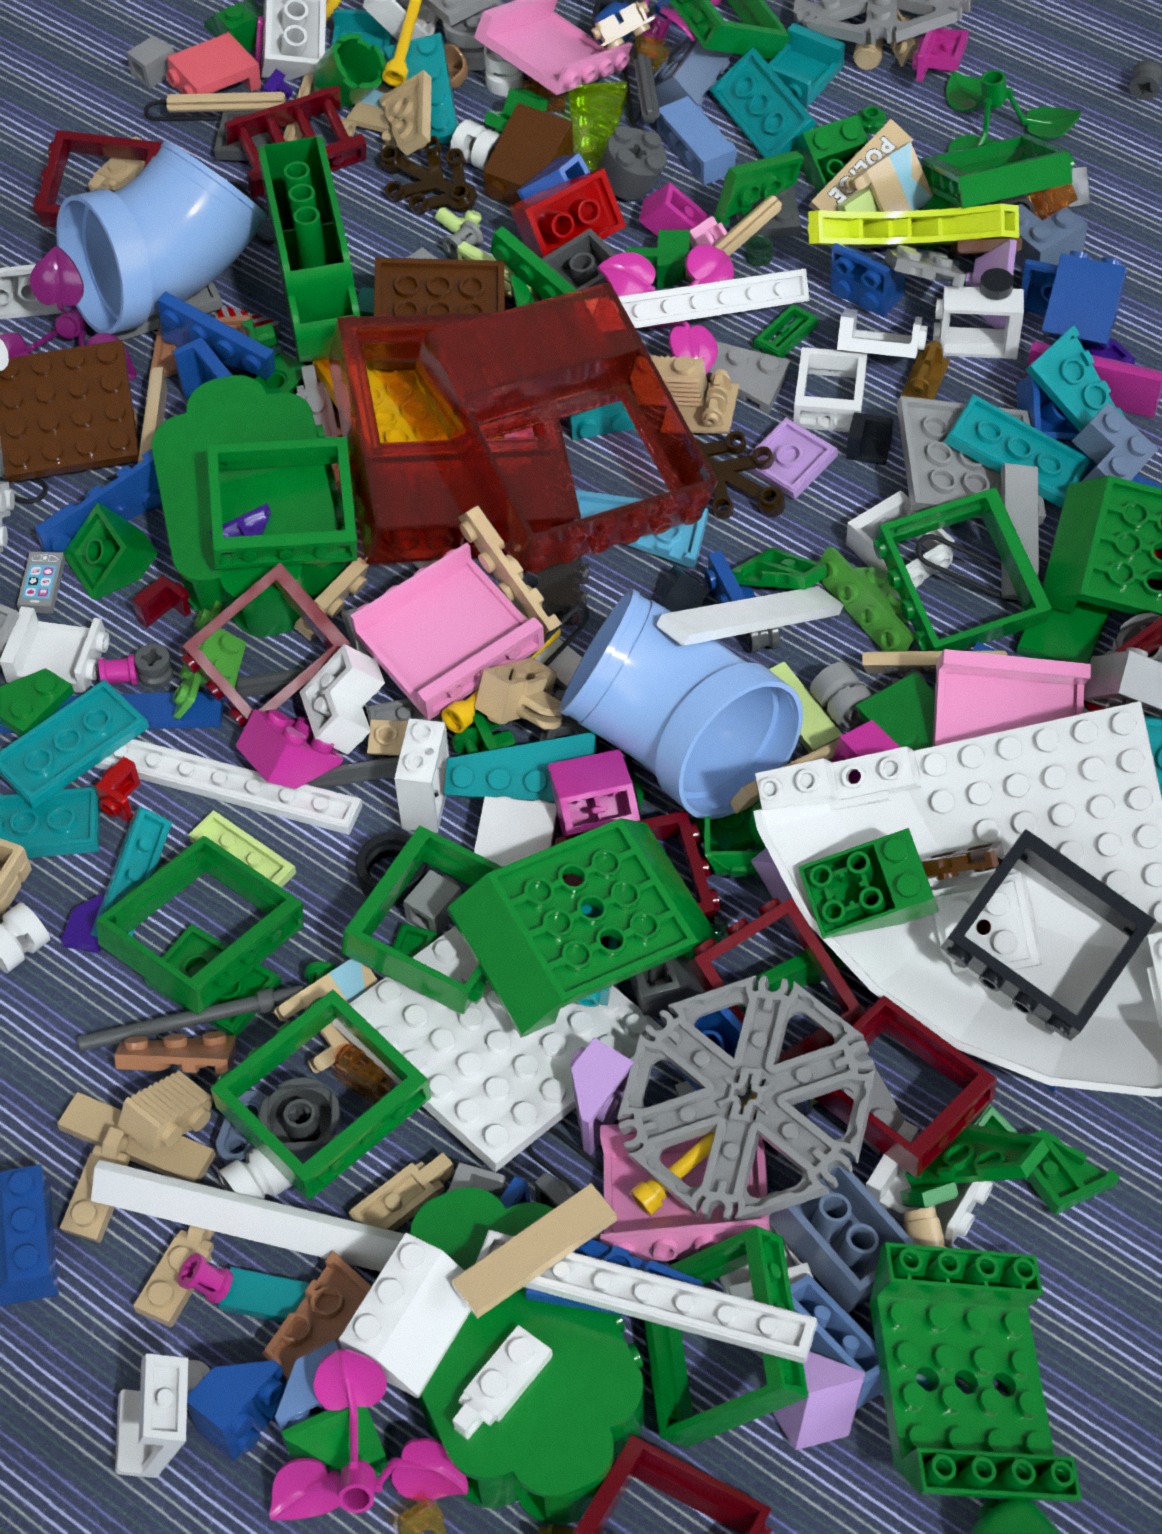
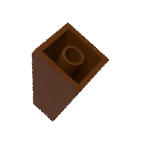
M518 103L483 171L485 195L512 205L522 201L516 192L519 188L557 157L574 154L572 121Z

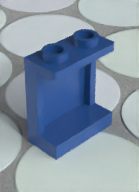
M1070 251L1069 255L1061 253L1042 327L1043 336L1058 339L1070 327L1075 325L1080 334L1078 339L1081 344L1108 350L1111 339L1110 333L1123 282L1126 279L1127 268L1126 266H1121L1122 262L1113 258L1103 257L1101 262L1089 259L1090 255L1079 251Z
M202 337L173 351L182 393L186 399H189L194 390L205 382L232 376Z

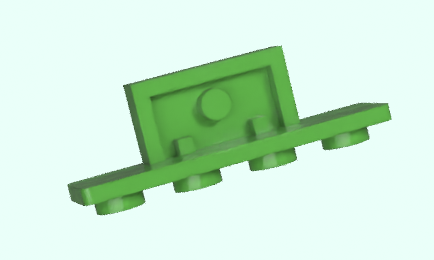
M828 547L819 560L820 563L827 565V577L821 580V583L838 601L844 604L843 607L883 652L907 651L914 640V634L904 623L911 621L905 620L900 608L901 598L897 589L892 590L887 574L877 566L853 568L835 547Z
M215 601L208 610L203 608L199 612L194 623V627L198 628L195 634L220 614L221 602ZM220 628L198 648L231 686L235 688L247 642ZM185 664L180 671L183 682L178 686L172 699L176 703L173 717L179 720L195 702L199 686L205 688L204 685L207 683L198 671L193 674Z

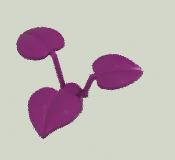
M55 246L33 268L30 275V288L34 296L45 305L57 303L58 310L64 313L56 319V329L26 347L23 337L18 333L8 332L0 335V339L7 348L8 358L31 355L30 352L57 335L66 339L78 336L79 347L86 346L85 336L87 333L85 328L87 327V322L77 308L71 307L78 304L83 297V280L78 268L69 255L59 246ZM98 333L88 340L87 345L120 339L112 334ZM125 347L129 381L137 376V372Z

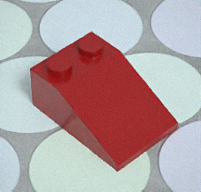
M604 168L537 192L509 207L524 245L541 259L589 228L601 239H604L626 227Z

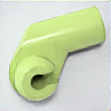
M443 207L437 211L435 219L452 233H456L461 229V224L467 220L475 223L480 228L479 223L482 217L479 212L474 210H468L465 213V218L457 217Z

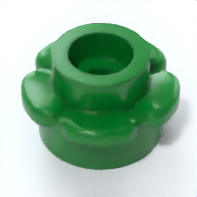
M868 106L863 111L858 112L866 134L878 133L885 124L886 114L876 106Z

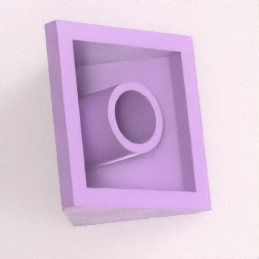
M809 1351L806 1363L803 1364L809 1397L773 1412L795 1451L849 1436L866 1372Z

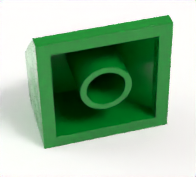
M254 0L239 2L211 16L204 22V26L214 37L229 32L246 51H250L256 48L258 16L263 17V9Z
M100 503L95 505L63 552L66 561L91 599L95 600L140 580L158 555L142 530Z
M357 1406L358 1459L369 1463L374 1469L377 1478L388 1464L387 1458L368 1408ZM349 1407L338 1411H324L281 1431L291 1460L297 1458L317 1459L325 1464L328 1473L336 1470L339 1474L350 1462Z

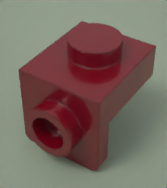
M164 575L147 588L142 589L132 599L137 620L146 628L172 608L184 617L191 614L188 602L190 597L187 590L178 582L174 584Z

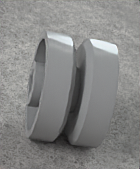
M501 2L451 27L443 21L447 39L446 43L455 45L460 49L467 60L469 70L479 71L485 69V45L476 40L474 36L483 11L503 5Z

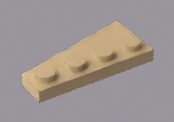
M477 505L459 516L458 518L462 523L459 525L460 530L466 540L470 543L474 542L479 550L478 558L481 565L488 573H493L499 583L497 587L527 620L535 617L543 625L544 633L550 632L562 623L555 614L548 617L542 609L541 603L544 601V598L537 588L532 589L529 585H525L522 580L524 577L523 568L518 561L510 554L506 556L501 550L505 548L504 542Z

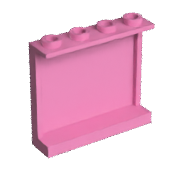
M515 0L485 10L482 13L474 36L476 40L556 95L622 71L630 60L629 52L633 45L628 42L609 50L607 47L599 50L600 42L554 12L558 0Z
M468 543L448 551L440 560L428 567L419 569L413 577L400 585L392 586L384 595L371 603L360 606L355 613L350 615L354 636L427 720H431L442 713L453 701H460L479 689L483 669L525 659L545 646L543 625L535 617L527 620L472 560L471 549Z
M944 649L937 658L932 747L1083 714L1084 684L1090 679L1091 664Z
M618 1124L600 1126V1140L604 1153V1199L617 1215V1221L604 1229V1234H600L601 1243L610 1247L616 1245L630 1251V1255L647 1262L651 1260L670 1261L687 1258L754 1226L770 1231L769 1214L753 1220L736 1221L735 1217L738 1213V1208H734V1220L732 1222H725L723 1218L725 1208L718 1206L712 1211L711 1219L705 1220L701 1207L699 1209V1217H697L668 1191L665 1193L667 1197L662 1201L663 1206L651 1217L648 1216L635 1203L629 1193L639 1182L644 1181L646 1183L650 1178L653 1179L630 1159L624 1143L633 1140L637 1133L631 1132L622 1135ZM706 1135L666 1148L661 1153V1163L669 1168ZM759 1137L747 1186L748 1194L754 1198L768 1196L765 1140ZM709 1155L681 1179L685 1184L691 1187L702 1185Z

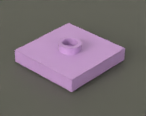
M785 417L756 447L765 446L771 449L774 459L772 466L765 470L756 468L748 471L795 500L838 456V451L836 447ZM762 455L758 460L764 461L768 456Z

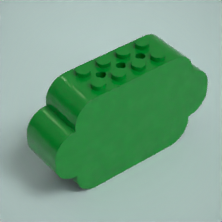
M322 135L268 145H258V160L298 361L308 366L312 365V361L365 352L362 322L354 286L350 255Z
M243 375L222 377L200 385L188 399L187 413L171 417L157 428L152 438V453L173 563L177 572L182 576L184 588L189 594V605L198 614L203 608L208 610L215 601L222 603L221 613L275 567L215 570L213 540L209 533L212 530L206 445L223 442L247 443L257 440L283 441L292 438L318 439L325 437L323 424H315L312 409L305 399L288 392H277L267 395L264 387L257 380ZM332 464L219 470L223 524L262 505L268 504L271 516L263 535L344 530L342 504ZM348 561L283 566L314 601L313 597L320 595L348 567ZM271 584L237 613L233 620L239 629L249 635L269 637L294 630L295 623L301 617Z
M475 1187L458 1188L425 1203L418 1210L412 1221L410 1235L442 1250L466 1271L476 1264L488 1230L515 1237L541 1219L542 1215L545 1216L554 1208L542 1203L527 1202L506 1209L495 1195L484 1189ZM522 1287L478 1319L472 1311L469 1313L419 1398L416 1399L433 1438L442 1442L453 1466L467 1476L468 1494L461 1495L464 1499L483 1508H500L518 1501L524 1512L534 1520L547 1525H565L583 1517L615 1463L614 1458L620 1455L631 1435L639 1438L644 1424V1380L640 1368L643 1367V1362L635 1344L627 1345L622 1332L625 1331V1325L621 1315L526 1300V1287ZM519 1325L551 1348L553 1356L499 1422L495 1420L489 1426L483 1421L467 1440L454 1430L455 1427L452 1422L463 1407L459 1403V1399L464 1393L465 1388Z

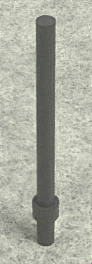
M303 984L277 991L274 988L257 991L255 996L208 1006L199 1015L190 1010L78 1036V1045L81 1051L124 1042L129 1037L151 1036L261 1010L262 1014L272 1012L277 1006L305 989V986Z

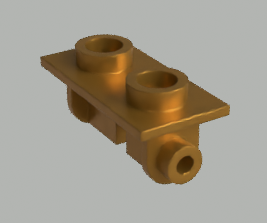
M932 341L925 346L924 352L919 351L900 396L935 400L951 360L943 357L944 352L941 343Z

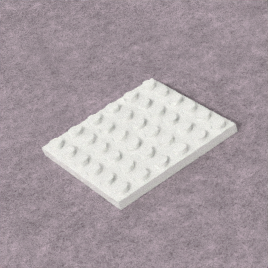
M456 926L412 957L464 985L478 965ZM386 976L349 1003V1005L428 1079L431 1099L422 1106L494 1172H497L576 1108L570 1062L580 1047L586 1049L592 1039L596 1038L633 1061L640 1033L645 1039L653 1042L649 1038L645 1027L650 1025L655 1030L664 1029L648 1015L644 1016L638 1006L612 985L608 1006L599 1004L597 1007H586L574 1002L560 1008L556 1023L521 1038L488 980L485 982L487 988L478 1004L471 1003L463 1015ZM337 1018L333 1021V1025L398 1085L402 1082Z

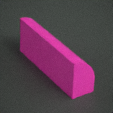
M1034 341L1030 349L1028 366L1051 344ZM1091 354L1095 361L1092 365L1101 381L1105 380L1111 390L1109 396L1115 407L1120 408L1121 411L1154 418L1162 394V371Z

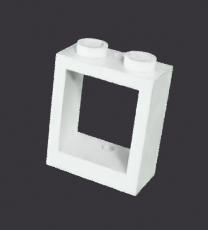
M364 0L363 7L398 41L406 11L395 0ZM400 0L406 7H408L409 0ZM422 3L411 40L433 35L439 19L435 13Z
M944 286L943 299L936 300L935 319H940V323L934 322L933 341L941 343L944 352L943 356L1017 359L1024 315V289H1013L1009 297L1002 300H992L981 293L980 287L961 288ZM951 313L1006 316L1005 329L949 327Z
M802 347L793 422L805 429L849 432L854 412H862L867 353ZM807 375L856 378L854 400L805 396Z
M900 490L848 522L846 545L869 567L877 566L887 573L888 569L884 560H880L877 557L873 547V540H875L879 525L918 513V511H911L909 497ZM942 528L914 537L916 540H919L924 535L934 534L955 543V540ZM933 539L925 540L922 543L928 550L923 555L925 559L947 569L952 563L954 548ZM919 558L906 565L915 588L921 585L926 578L939 572L923 564Z
M411 718L408 720L394 778L402 829L416 830L420 825L432 832L438 833L446 800L444 787L447 758H450L445 722Z

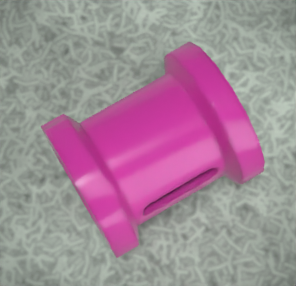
M129 654L128 658L106 660L105 657L98 658L100 681L105 679L109 684L131 682L132 685H138V670L134 660L135 654Z
M199 1253L191 1254L185 1260L177 1278V1283L180 1287L195 1289L204 1294L206 1301L211 1304L221 1302L228 1294L233 1282V1274L230 1270L226 1268L218 1269L206 1262L205 1257Z

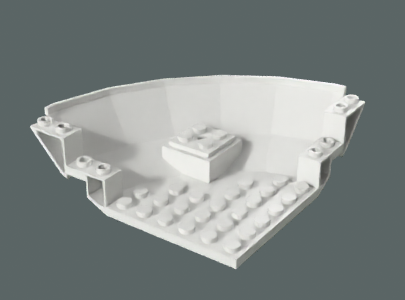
M1140 701L915 751L905 746L833 763L822 758L755 773L762 810L754 811L757 831L793 900L808 924L821 938L822 936L798 867L909 828L921 863L929 855L1001 841L1005 856L1016 839L1027 829L1154 918L1156 922L1081 1033L1071 1041L1055 1031L1050 1033L1045 1028V1022L1034 1014L1027 1015L1019 1011L1012 1004L1013 999L1000 990L996 992L984 986L980 982L978 974L968 967L961 968L955 965L954 962L956 960L940 948L995 869L983 872H974V870L959 872V876L944 880H936V875L927 876L939 910L938 912L901 925L823 940L872 993L880 998L885 995L958 1050L1051 1086L1151 1097L1162 1096V796ZM853 770H858L861 774V779L856 784H851L848 780L849 773ZM1018 859L965 935L1075 1015L1129 937L1020 859ZM981 920H988L991 924V930L986 935H981L977 931V924Z

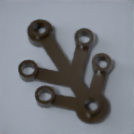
M430 136V142L423 147L425 154L428 156L430 171L404 158L402 151L397 147L386 146L381 150L379 162L384 172L396 174L402 171L419 180L418 182L402 185L399 181L389 182L385 187V192L391 202H399L403 198L410 197L408 204L415 215H422L428 210L450 206L458 212H466L475 205L477 192L474 186L465 180L463 166L466 163V159L462 150L453 148L445 155L447 164L452 169L453 184L443 178L440 157L442 145L436 136ZM460 157L458 160L452 161L453 158ZM399 190L397 193L392 194V191ZM435 190L443 193L430 198H426L423 193ZM423 202L420 206H415V204Z
M739 431L730 432L725 440L706 444L695 438H687L681 440L674 447L673 458L675 463L686 470L688 484L685 491L687 499L691 503L699 504L707 497L705 485L700 481L699 468L711 474L715 497L712 507L717 518L728 519L734 512L732 500L728 497L726 483L757 500L760 513L766 517H776L785 509L784 495L781 490L775 487L763 488L737 473L756 468L760 470L770 468L774 462L770 448L761 446L756 448L752 455L719 462L711 458V456L728 452L731 454H741L744 452L747 446L744 434ZM735 440L741 441L738 445H731ZM688 451H694L690 455L685 454ZM762 455L768 456L764 461L758 460ZM695 489L701 490V492L697 495L691 494V492ZM769 497H776L773 501L765 500ZM721 505L729 506L726 510H718V507Z

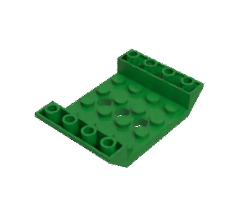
M1110 475L1068 485L1042 587L1053 609L1073 614L1077 600L1134 615L1156 613L1162 616V590H1154L1147 583L1149 579H1158L1162 582V560L1158 559L1154 554L1155 550L1162 549V525L1160 523L1162 521L1161 488Z
M619 818L485 874L447 907V912L521 1038L556 1023L560 1008L684 954L689 962L697 957L693 949L711 938L716 943L721 942L648 824ZM566 874L577 875L581 879L582 884L575 887L569 886L563 881L562 876ZM585 905L596 906L600 910L601 915L596 918L588 917L583 914L581 907ZM605 936L614 937L619 941L621 947L614 950L607 949L601 944L600 939Z
M885 1242L881 1246L870 1299V1309L893 1464L895 1469L919 1494L1076 1503L1082 1500L1074 1457L1055 1456L1028 1312V1307L1043 1295L1036 1255ZM916 1374H922L928 1378L932 1386V1392L925 1391L917 1383ZM955 1376L963 1378L968 1383L970 1394L963 1393L956 1386ZM993 1379L1004 1383L1008 1390V1397L1002 1396L994 1388Z

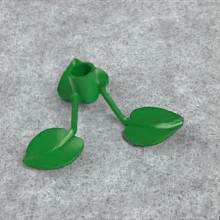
M990 70L985 72L981 78H976L953 71L946 88L948 105L952 109L961 112L972 111L980 105L985 106L981 137L973 134L957 137L950 143L948 152L998 141L986 139L989 129L990 109L1001 107L1007 98L1021 124L1028 126V134L1043 140L1056 139L1066 134L1080 118L1081 111L1057 107H1037L1029 110L1025 118L1013 96V89L1006 88V75L1004 72Z

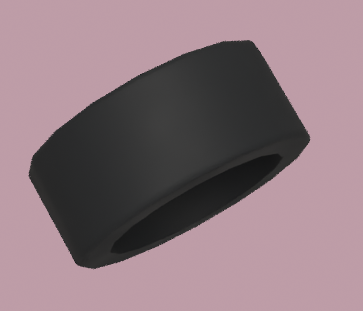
M398 832L383 833L372 837L361 847L356 856V874L358 884L366 897H369L379 883L370 874L372 865L384 857L398 856L411 836ZM422 863L393 906L404 904L403 901L428 873L427 863Z

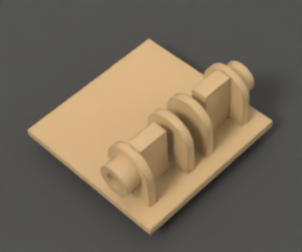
M723 369L716 370L711 375V383H708L703 407L669 405L664 432L729 434L740 386L739 383H731L727 371Z

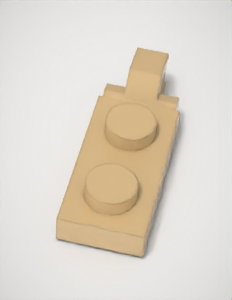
M112 157L94 174L88 183L90 191L98 189L116 191L122 188L144 169L146 161Z
M357 557V561H353L314 600L327 617L334 618L346 603L344 599L350 593L354 596L357 595L366 585L368 580L365 578L369 564L361 557ZM302 618L295 623L294 628L306 637L307 640L311 641L317 636Z
M110 1127L102 1147L95 1145L92 1154L90 1153L60 1226L64 1233L97 1243L102 1241L115 1207L91 1201L94 1168L99 1160L129 1167L130 1156L125 1154L131 1138L125 1134L124 1130Z
M441 1153L427 1165L422 1161L416 1165L410 1163L353 1207L349 1212L350 1218L354 1222L391 1231L397 1230L415 1216L425 1203L437 1197L445 1190L443 1184L455 1174L454 1164L444 1153Z
M190 1226L188 1232L181 1230L177 1234V1238L174 1237L133 1305L135 1312L170 1328L173 1327L194 1291L193 1288L184 1289L178 1285L179 1270L185 1260L194 1253L203 1255L206 1262L210 1264L212 1261L211 1253L214 1248L210 1240L215 1231Z

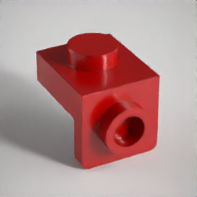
M123 756L114 766L106 770L103 778L95 785L100 800V808L110 817L115 818L118 816L126 822H129L133 817L127 797L141 784L136 765L133 761Z

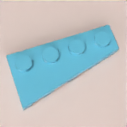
M581 490L574 491L568 512V524L693 569H696L708 519V508Z

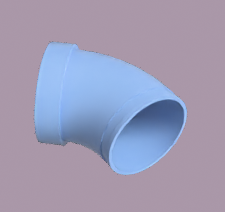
M164 140L156 156H153L146 167L122 188L114 192L107 189H98L67 197L61 204L58 213L57 246L64 250L73 260L83 280V297L76 304L78 311L88 325L96 332L114 334L140 327L147 321L148 317L159 314L157 300L165 291L185 301L204 289L239 257L256 235L258 227L262 222H265L268 215L250 198L216 172L176 145Z
M631 588L610 612L586 650L565 690L559 712L577 720L578 724L616 746L656 775L663 791L693 816L704 819V816H710V819H717L735 813L730 805L731 799L744 785L756 780L755 773L781 768L789 761L802 728L803 709L801 700L792 687L766 667L744 661L716 640L685 646L680 645L656 625L661 614L670 613L671 611L653 600L644 598L638 591Z

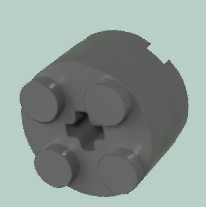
M618 126L612 133L597 162L596 170L600 168L605 169L614 195L627 200H639L644 198L645 194H650L667 162L666 152L661 144L662 139L656 132H646L637 128Z
M294 1078L278 1085V1090L270 1097L267 1095L262 1102L259 1118L304 1164L344 1130L339 1102L333 1092L331 1093L323 1086V1083L315 1079Z

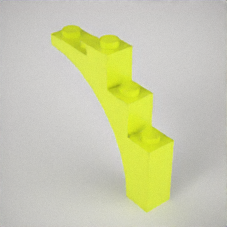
M993 204L964 209L951 208L891 212L808 211L807 229L809 244L833 246L835 243H839L860 250L885 246L897 247L898 245L907 247L933 244L950 245L957 240L1019 238V205Z

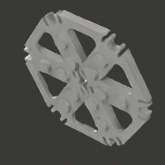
M794 0L793 12L794 21L796 20L797 24L803 23V27L828 37L867 45L866 40L868 38L871 45H875L877 39L884 38L887 39V44H891L893 37H896L897 43L958 22V19L963 18L962 11H971L970 8H973V0H821L818 2ZM898 9L923 14L924 16L909 21H899ZM867 12L866 21L862 24L854 25L840 22Z
M756 975L667 1005L670 1012L675 1014L677 1018L673 1019L668 1011L661 1010L659 1014L662 1021L667 1024L666 1027L662 1030H655L650 1025L645 1027L649 1038L653 1042L645 1039L640 1033L633 1058L634 1064L630 1069L617 1117L622 1135L635 1132L637 1136L633 1140L625 1142L624 1146L630 1159L697 1217H699V1209L701 1207L705 1220H710L712 1211L716 1207L722 1206L725 1208L723 1213L725 1222H732L734 1220V1208H738V1213L735 1217L736 1221L753 1220L830 1194L828 1187L821 1184L819 1180L823 1179L825 1184L836 1189L839 1184L837 1179L830 1174L831 1170L835 1167H842L849 1173L853 1171L851 1162L845 1155L853 1158L858 1164L877 1080L873 1059L865 1062L857 1061L858 1056L869 1052L864 1036L794 981L791 993L787 979H782L780 988L774 992L768 991L769 981L767 976H762L759 982ZM734 1005H742L747 1010L735 1057L732 1058L695 1028V1023L702 1016ZM794 1015H806L834 1038V1045L778 1063L787 1024ZM666 1060L671 1062L702 1088L701 1090L647 1108L643 1105V1098L651 1069L658 1061ZM751 1084V1089L756 1099H749L743 1110L740 1098L737 1096L745 1095ZM839 1089H848L854 1094L847 1132L842 1138L836 1140L832 1139L792 1105ZM715 1132L702 1185L697 1187L688 1186L661 1163L660 1156L666 1148ZM759 1137L763 1138L802 1171L803 1177L798 1185L761 1198H754L748 1194L747 1186Z

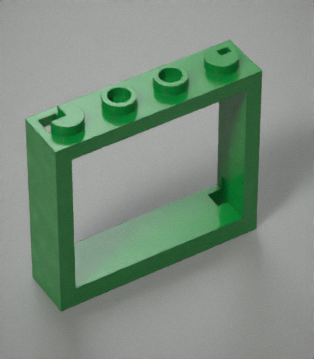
M669 0L704 49L745 55L754 47L763 58L773 59L792 38L764 0H727L743 23L724 20L710 0Z
M1029 134L921 158L923 172L931 192L963 209L1073 183L1072 165H1075L1074 158L1069 151Z
M347 437L292 438L283 441L257 440L247 443L223 442L206 445L215 570L276 566L279 563L282 565L357 561V535ZM338 464L344 530L223 537L219 470Z
M996 487L879 525L875 540H873V547L877 557L880 560L883 559L888 569L886 574L892 590L897 589L901 598V612L905 620H910L915 630L914 640L919 651H943L944 649L962 651L974 647L977 642L983 644L1046 622L1052 607ZM981 515L1025 611L938 640L895 543Z
M419 825L344 930L341 953L464 1015L471 1003L478 1004L487 988L485 983L487 979L479 965H477L464 985L371 937L423 862L471 886L485 874L502 867Z
M202 836L190 847H185L168 864L159 867L154 875L140 886L132 888L126 897L113 907L107 908L105 913L96 919L98 944L196 1015H199L303 928V902L206 836ZM207 872L268 915L194 976L189 978L128 933L203 873Z
M334 989L324 997H318L313 1000L303 1014L294 1021L283 1024L272 1039L263 1046H257L252 1049L241 1064L232 1071H226L221 1074L210 1088L215 1106L309 1201L431 1099L428 1079ZM337 1018L402 1082L303 1164L238 1098Z
M754 1226L667 1266L701 1280L702 1285L748 1265L754 1301L795 1312L782 1236L759 1226ZM645 1320L646 1346L649 1351L652 1373L651 1385L654 1390L657 1411L656 1423L659 1426L660 1439L684 1447H690L809 1397L803 1363L762 1352L767 1381L766 1386L693 1416L681 1330Z

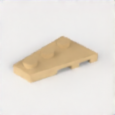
M422 70L379 98L380 104L386 109L385 116L393 126L391 130L398 148L407 156L417 149H422L430 142L432 77L425 70Z

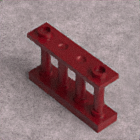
M338 85L330 88H321L315 93L246 116H237L224 123L227 144L239 141L253 169L248 171V188L254 198L265 194L258 151L251 137L268 132L273 144L285 142L280 127L295 122L303 138L315 137L316 135L308 118L322 113L325 114L338 142L325 146L331 172L366 161V141L362 133L353 137L349 136L336 111L337 108H340V88Z

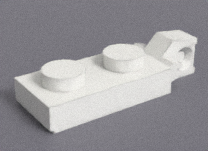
M518 1325L465 1388L464 1393L459 1399V1403L463 1407L452 1420L455 1427L454 1430L468 1440L483 1421L489 1426L495 1420L499 1422L553 1356L552 1349Z

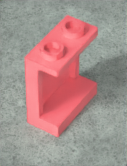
M229 32L167 56V80L181 94L213 93L240 81L251 92L261 88L259 63Z

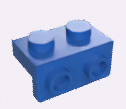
M721 550L708 554V569L704 570V576L707 586L710 590H713L718 604L756 597L749 585H739Z

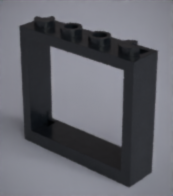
M1025 829L1016 839L1000 865L997 866L940 948L956 960L954 962L955 965L961 968L968 967L978 974L979 980L984 986L996 992L1000 990L1013 999L1012 1004L1019 1011L1027 1015L1034 1014L1045 1022V1028L1050 1033L1055 1031L1071 1041L1081 1033L1156 920ZM1018 859L1129 936L1076 1015L965 936Z

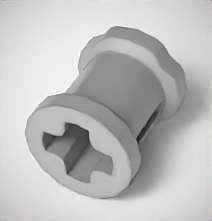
M469 220L463 222L461 229L456 233L446 235L442 239V245L446 253L452 259L457 260V249L454 246L457 248L462 243V240L475 247H479L484 242L479 227Z

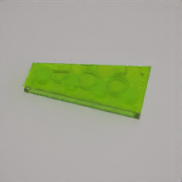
M627 81L585 84L568 91L570 117L573 127L574 153H580L590 172L596 170L597 162L610 136L620 124L628 91Z

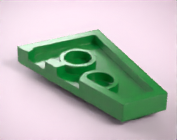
M795 150L728 168L714 215L716 222H721L723 226L729 224V217L738 212L744 215L751 211L752 204L761 198L766 199L770 195L776 196L796 184L804 156Z
M969 1124L917 1178L908 1171L904 1175L910 1186L948 1182L968 1183L1026 1179L1048 1153L1049 1148L1041 1137Z

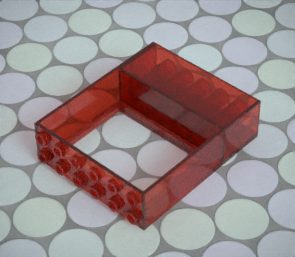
M610 282L425 332L415 374L493 528L503 540L506 554H510L518 561L523 568V574L527 572L535 574L543 571L549 565L559 562L567 564L587 553L599 554L606 551L610 546L622 542L623 544H631L641 536L651 533L659 535L668 531L673 526L683 523L684 525H691L702 518V514L711 499L718 480ZM621 401L669 492L533 533L486 440Z
M513 311L510 313L480 312L477 314L447 313L443 315L414 314L407 316L380 315L371 317L352 315L337 317L328 359L342 436L347 437L351 484L366 564L437 561L443 558L448 551L457 549L465 543L470 545L472 559L478 558L480 552L474 542H468L463 536L459 527L462 523L458 518L477 505L503 540L505 548L501 551L505 556L507 554L511 556L566 554L580 522L581 513L536 313ZM517 356L534 437L380 442L365 361Z

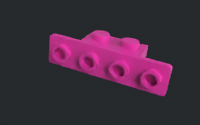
M941 27L924 33L923 37L919 39L918 52L915 51L913 55L912 70H917L916 81L923 82L928 68L937 69L941 72L958 71L968 43L969 31Z

